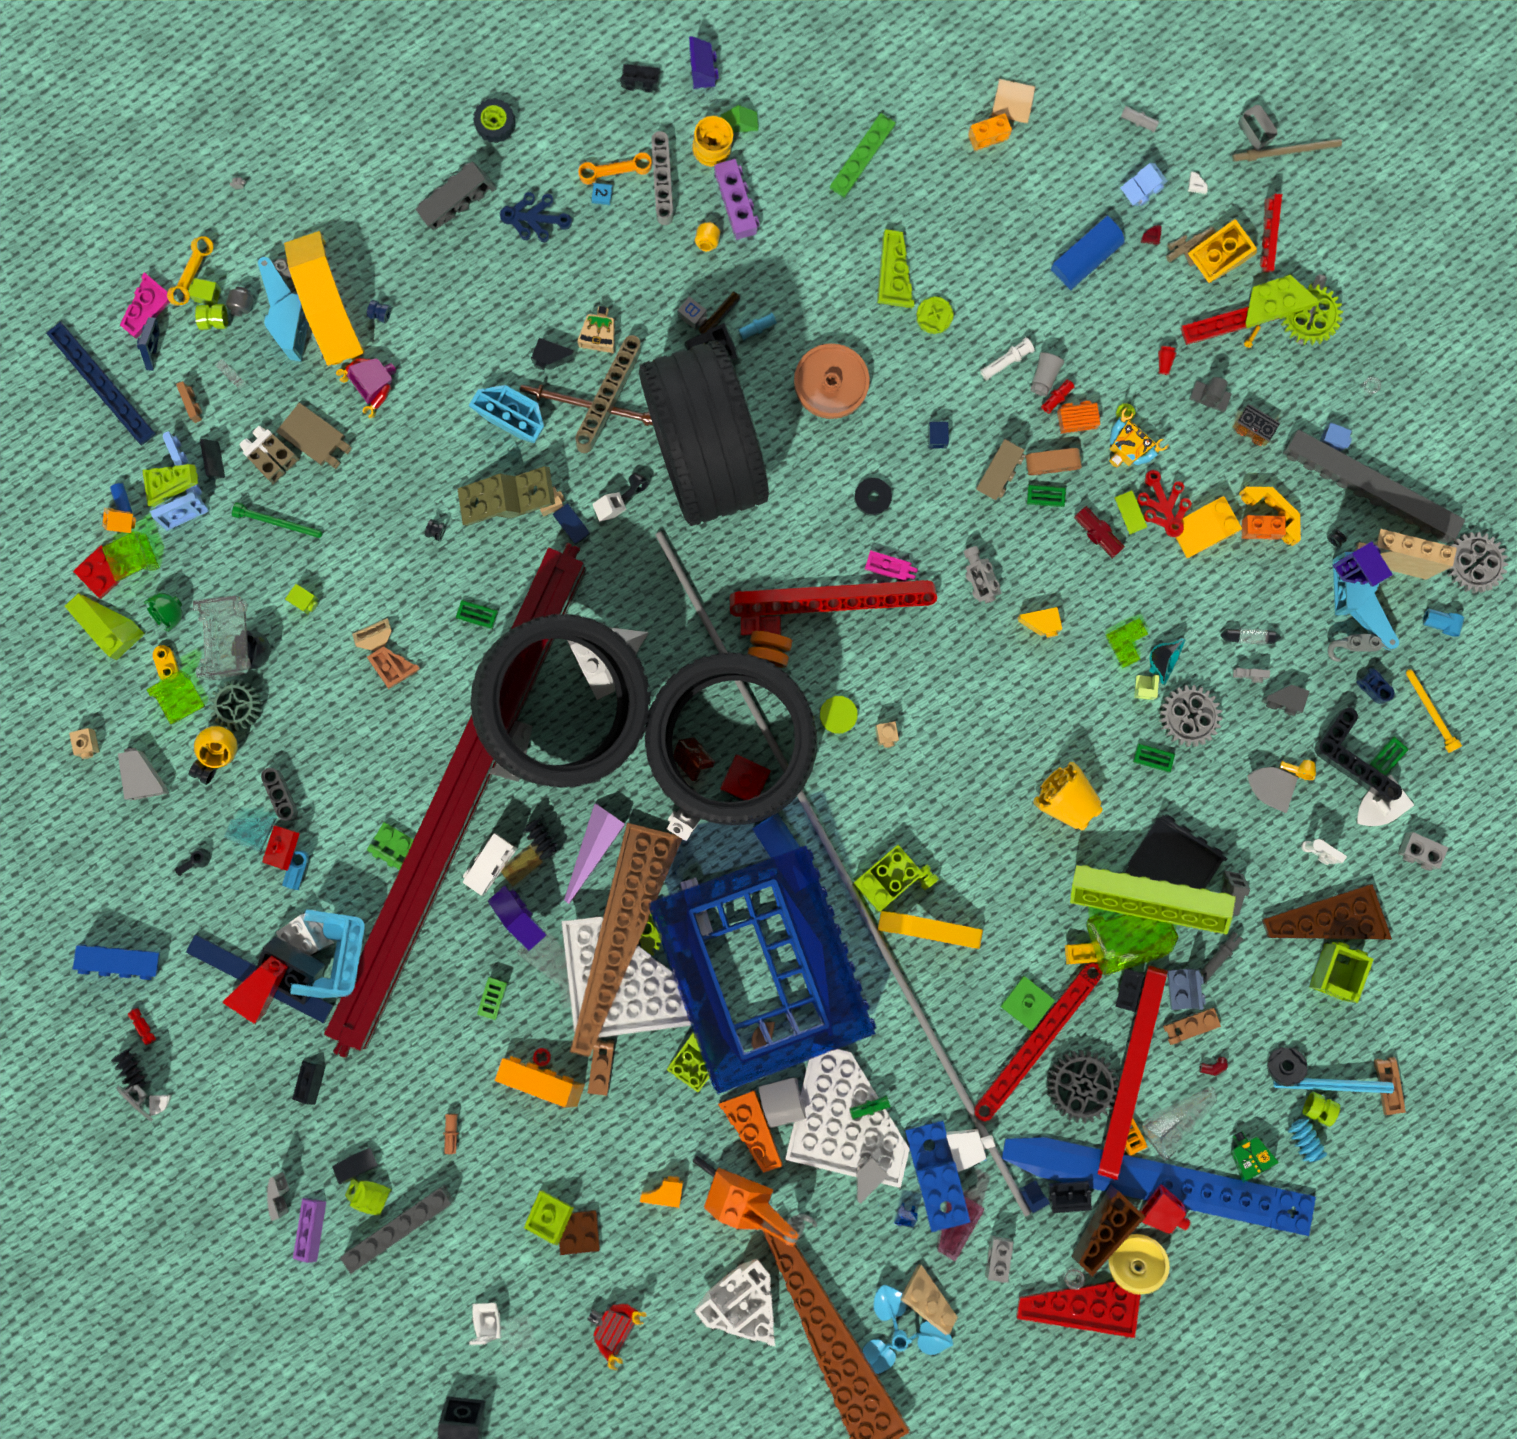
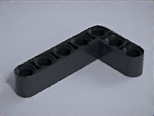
M1345 708L1339 711L1315 745L1316 755L1380 799L1383 798L1385 802L1399 799L1402 796L1400 785L1341 746V743L1356 723L1358 714L1353 708ZM1344 713H1346V714L1349 715V717H1350V721H1349V722H1347V721L1344 720V718H1343V714H1344ZM1333 728L1339 731V737L1333 735ZM1323 744H1326L1329 747L1328 753L1323 751ZM1339 755L1344 756V758H1345V763H1344V764H1342V763L1339 762V760H1338ZM1355 766L1361 768V775L1355 772ZM1372 777H1375L1377 779V786H1374L1371 783ZM1388 788H1391L1393 790V797H1390L1388 795Z

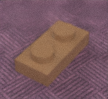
M183 381L177 383L176 386L189 418L194 423L201 421L200 414H202V410L199 404L194 402V390Z

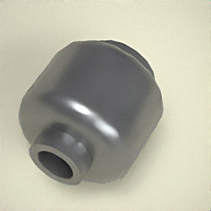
M236 287L229 291L226 306L231 310V314L241 317L242 314L250 313L254 301L251 291L243 287Z

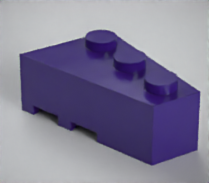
M1372 541L1333 564L1334 569L1344 582H1360L1361 585L1369 583L1370 586L1374 587L1393 575L1380 555L1379 547L1373 544Z
M503 886L488 900V903L505 928L529 951L547 936L532 917V912L526 907L527 905L514 889L509 890L506 886Z

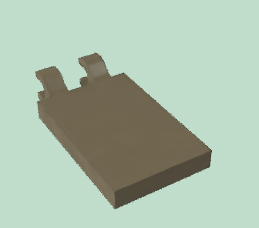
M300 402L276 431L321 466L326 462L337 469L341 463L331 454L337 447L347 455L352 450L346 442L342 441L345 436Z

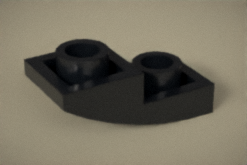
M368 1148L333 1165L332 1169L338 1184L341 1185L358 1178V1175L377 1168V1163L371 1148Z

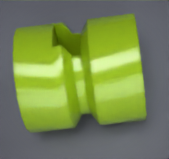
M225 304L212 305L211 308L209 305H196L195 319L199 330H210L212 326L216 329L228 328V312Z
M1311 1092L1304 1103L1302 1113L1313 1120L1318 1119V1122L1331 1127L1338 1118L1340 1104L1330 1099L1325 1100L1324 1096Z

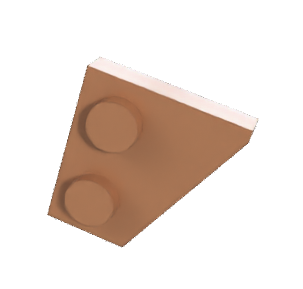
M385 647L367 656V659L388 690L420 670L418 665L408 662L405 658L392 653V651Z

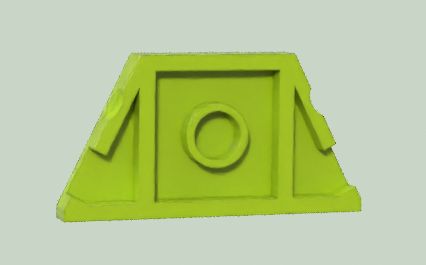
M1291 275L1254 286L1247 314L1246 328L1317 306L1319 301Z

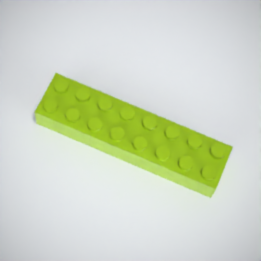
M1076 865L1070 903L1227 935L1233 917L1235 896H1231L1228 893L1210 892L1208 889L1190 888L1187 885H1174L1167 881H1154L1147 877H1134L1127 873H1113L1107 869H1093L1087 865Z

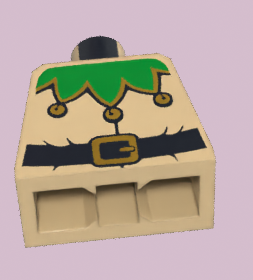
M599 306L596 315H587L578 338L580 348L614 353L615 323L613 318L608 317V308Z

